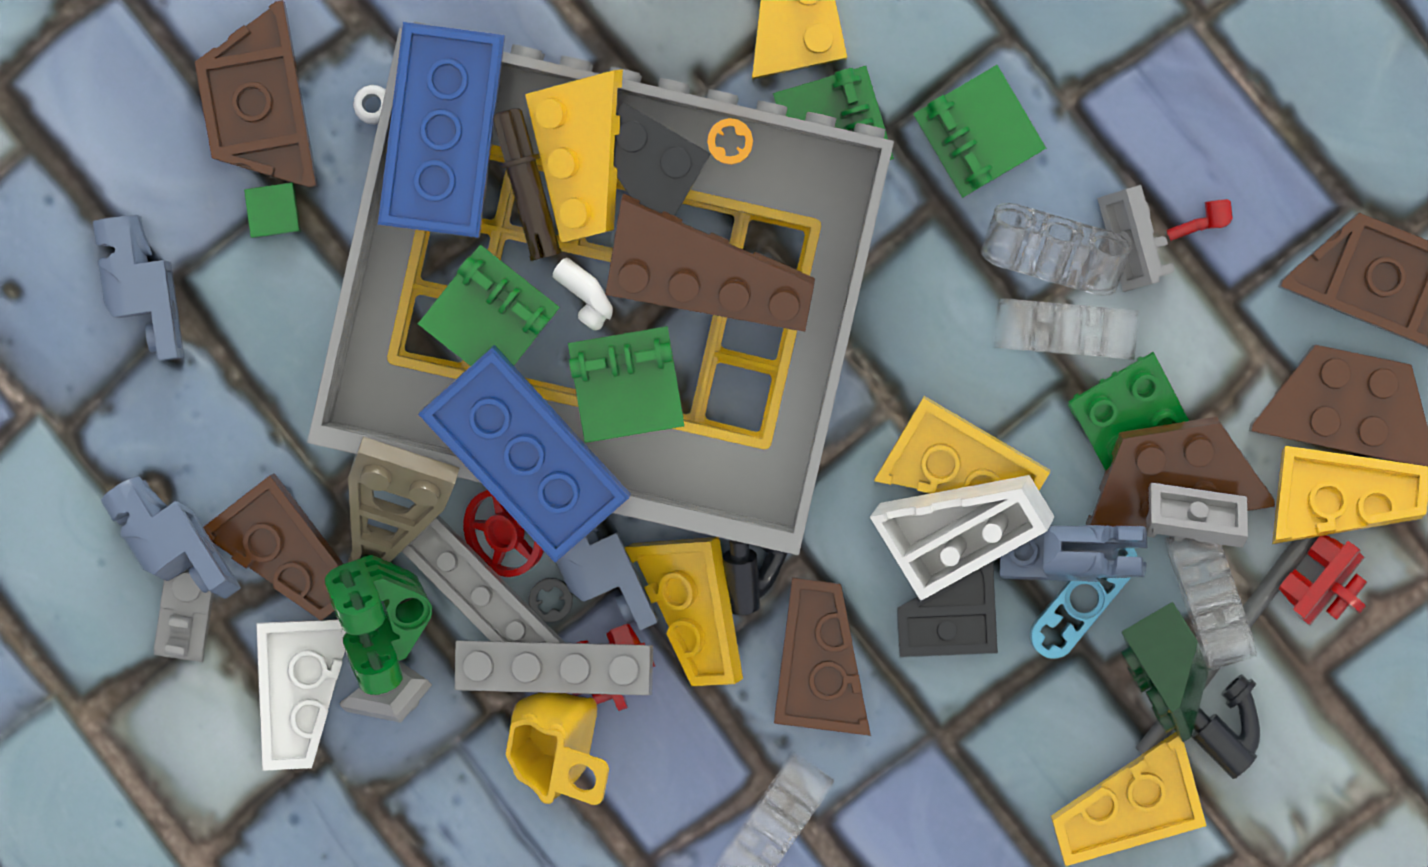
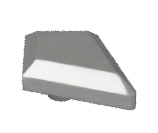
M399 661L403 680L395 689L384 694L370 695L364 693L359 687L340 702V706L346 712L401 723L409 712L418 706L419 700L432 684Z

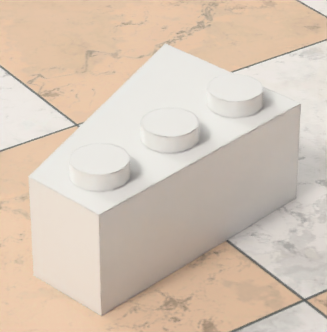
M1030 475L883 502L877 506L870 516L920 600L929 597L1047 532L1055 517Z

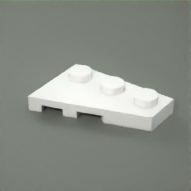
M338 619L256 623L263 771L312 768L345 653L343 636L346 632L342 629Z

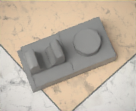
M1141 185L1097 198L1123 292L1160 282L1159 277L1174 272L1175 267L1173 263L1161 265L1157 248L1167 245L1168 242L1164 236L1153 237L1154 230L1150 219V209L1145 201Z
M1157 483L1150 484L1148 488L1149 512L1146 517L1148 537L1155 538L1157 534L1173 536L1174 541H1182L1184 538H1189L1199 542L1243 548L1248 538L1246 496Z
M188 569L169 581L164 580L154 655L203 662L214 593L210 591L207 593L202 592L191 578Z

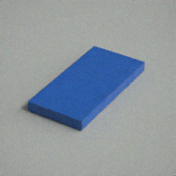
M403 22L378 225L480 238L494 130L493 118L496 114L505 35Z
M495 345L418 414L555 563L630 498L631 493Z

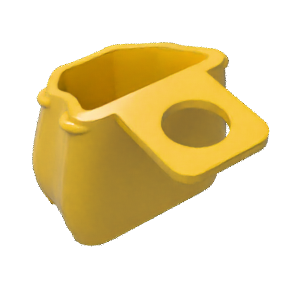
M538 692L521 699L514 707L506 745V757L516 778L529 786L545 804H551L561 794L591 805H598L604 799L609 766L603 759L589 755L597 717V704L592 697H579L567 693ZM588 766L595 775L596 783L594 788L583 790L574 783Z

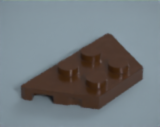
M283 0L275 1L269 6L267 11L247 26L243 25L228 37V40L217 48H212L195 61L211 157L214 160L314 188L318 187L286 4Z
M1357 213L1280 280L1278 287L1428 348V240L1362 213Z
M1312 345L1298 363L1297 368L1289 378L1285 379L1274 393V397L1259 416L1254 418L1249 427L1251 432L1400 463L1428 467V425L1411 364L1320 345Z
M1211 417L1120 432L1112 452V464L1104 473L1099 486L1101 493L1092 516L1088 515L1086 525L1112 527L1144 526L1146 528V517L1149 512L1148 488L1151 483L1246 496L1247 511L1275 507V501L1270 491L1255 473L1219 419Z

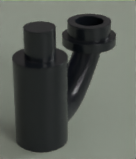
M729 540L730 550L723 554V565L732 614L749 615L760 608V598L770 590L776 581L787 553L762 547L768 553L758 571L757 553L749 548V544Z
M1243 674L1236 677L1221 693L1227 700L1225 704L1230 709L1236 705L1238 706L1241 722L1240 735L1238 736L1216 713L1209 717L1199 707L1194 725L1195 732L1191 736L1232 779L1240 776L1252 765L1257 758L1255 753L1260 742V723L1255 701L1251 693L1256 686V682L1253 679L1248 680Z

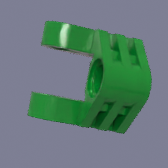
M369 555L332 569L325 577V585L339 623L346 632L343 636V645L358 685L364 693L379 695L395 689L403 680L399 661L407 658L428 624L432 615V605L417 575L381 558ZM411 598L409 601L399 604L401 601Z

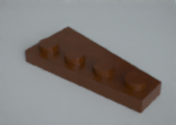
M623 193L606 295L802 332L806 331L815 284L814 277L757 252L753 254L729 244L730 240L712 232L710 235L682 223L683 219L665 211L659 213L639 204L640 200Z

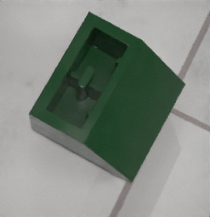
M1171 602L1121 631L1127 646L1126 649L1121 651V655L1128 665L1127 670L1140 692L1146 691L1145 693L1152 704L1151 708L1164 731L1167 733L1174 729L1181 741L1184 742L1192 736L1208 677V670L1198 640L1175 604Z

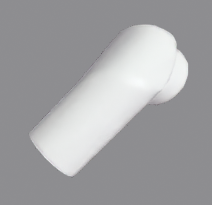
M569 258L563 259L554 269L553 279L586 303L578 312V319L592 330H600L605 320H610L612 317L613 307L595 277Z

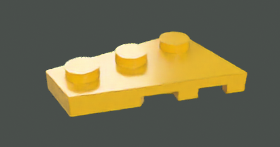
M761 0L752 80L847 59L835 0Z
M623 69L612 70L525 94L561 243L614 230L617 168L613 165L615 135H619L620 115H616L617 88H622Z
M923 396L875 476L874 481L915 488L917 491L931 494L1030 475L1036 487L1040 490L1050 474V469L933 400Z
M1285 446L1281 453L1272 544L1422 519L1427 512L1428 467Z
M719 537L637 542L624 547L631 562L637 561L648 583L644 589L651 603L657 602L669 627L666 634L691 686L728 685L741 681L743 674Z
M1176 732L1051 815L1065 866L1207 826L1186 748Z

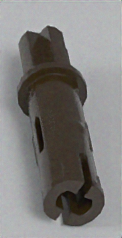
M513 108L498 112L494 115L493 120L505 160L500 165L501 169L506 168L530 253V261L560 254L562 250L559 248L536 159H539L540 155L533 152L523 111L520 108Z

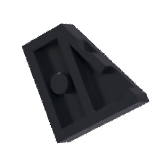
M622 102L616 115H620L619 135H615L613 165L617 168V177L629 196L640 200L639 204L659 213L665 211L675 216L711 153Z
M993 561L923 600L916 597L897 608L899 658L998 653Z

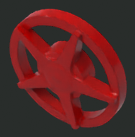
M487 489L477 494L468 504L463 519L466 543L499 576H519L531 570L540 561L544 550L535 541L532 549L524 539V529ZM492 496L495 515L487 520H476L475 516L478 507L487 497ZM475 529L484 532L487 543L494 549L493 559L483 551L478 542ZM516 549L527 559V562L520 567L501 565L506 552Z

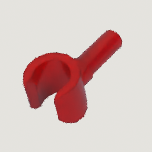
M1224 199L1204 202L1206 217L1197 218L1167 229L1170 241L1199 230L1203 231L1228 226L1233 219L1231 201Z

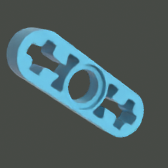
M1134 548L1123 549L1126 552L1124 556L1138 557ZM1105 578L1104 580L1113 583L1108 592L1105 591L1100 582L1068 581L1032 624L1030 641L1034 649L1044 657L1053 659L1068 654L1130 578ZM1081 584L1091 585L1097 592V603L1088 612H1078L1070 603L1072 590ZM1061 604L1066 613L1082 621V623L1075 630L1073 625L1068 622L1060 633L1062 638L1065 639L1063 645L1058 647L1055 644H1051L1046 649L1042 646L1045 636L1040 631L1045 625L1054 628L1062 620V616L1054 613Z

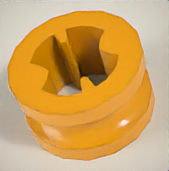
M728 118L720 120L713 125L708 134L707 143L710 153L716 160L723 164L733 165L742 162L748 157L752 150L753 137L745 123L738 119ZM735 127L736 135L745 137V147L743 149L737 147L736 149L739 154L735 156H726L723 147H716V136L718 134L724 136V133L721 131L724 128Z

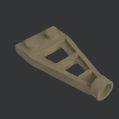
M363 436L348 477L352 551L347 563L360 559L362 555H373L391 562L444 511L460 468ZM374 490L386 491L408 498L414 504L407 508L374 497ZM368 519L379 521L398 529L396 532H391L368 524Z

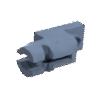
M130 215L94 220L93 228L96 245L115 248V252L108 258L102 257L97 261L106 308L115 318L151 314L152 323H146L145 327L149 351H157V358L161 361L185 358L172 264L165 260L148 262L147 256L152 255L143 229L141 216Z
M140 476L118 484L101 499L113 522L117 521L119 525H124L121 527L120 535L128 544L143 570L165 581H169L188 569L191 578L202 592L207 593L210 591L224 599L241 589L192 509L177 501L167 506L149 487L146 480L142 481Z
M1050 525L1047 532L1000 557V577L1002 579L1100 582V578L1144 577L1147 563L1143 562V558L1118 556V551L1124 548H1148L1147 531L1144 526Z
M597 526L556 562L568 590L583 602L619 586L623 594L615 599L627 624L636 621L639 630H642L658 622L659 619L624 548L625 545L619 532L599 540L596 533L601 530Z

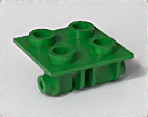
M998 65L993 66L948 94L936 98L928 103L926 107L913 114L962 198L1047 149Z
M867 66L856 69L847 68L835 72L832 76L773 93L775 103L787 107V117L805 121L807 112H813L837 118L835 128L854 131L856 123L885 129ZM885 131L884 139H888L887 134H886V131ZM891 153L890 160H893L894 157H893V154Z
M480 244L471 257H468L457 270L456 276L423 316L418 325L470 366L494 345L514 366L560 307Z
M668 326L568 343L570 371L575 383L585 443L685 426Z
M1154 352L1143 358L1139 356L1133 364L1119 372H1112L1109 378L1105 380L1103 378L1098 381L1099 384L1080 395L1078 393L1073 395L1074 398L1068 401L1069 404L1067 406L1075 420L1079 421L1105 471L1112 464V452L1120 432L1189 421Z

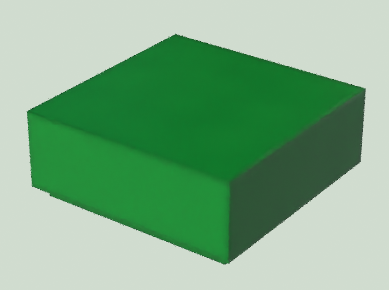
M294 183L244 189L251 238L301 232Z

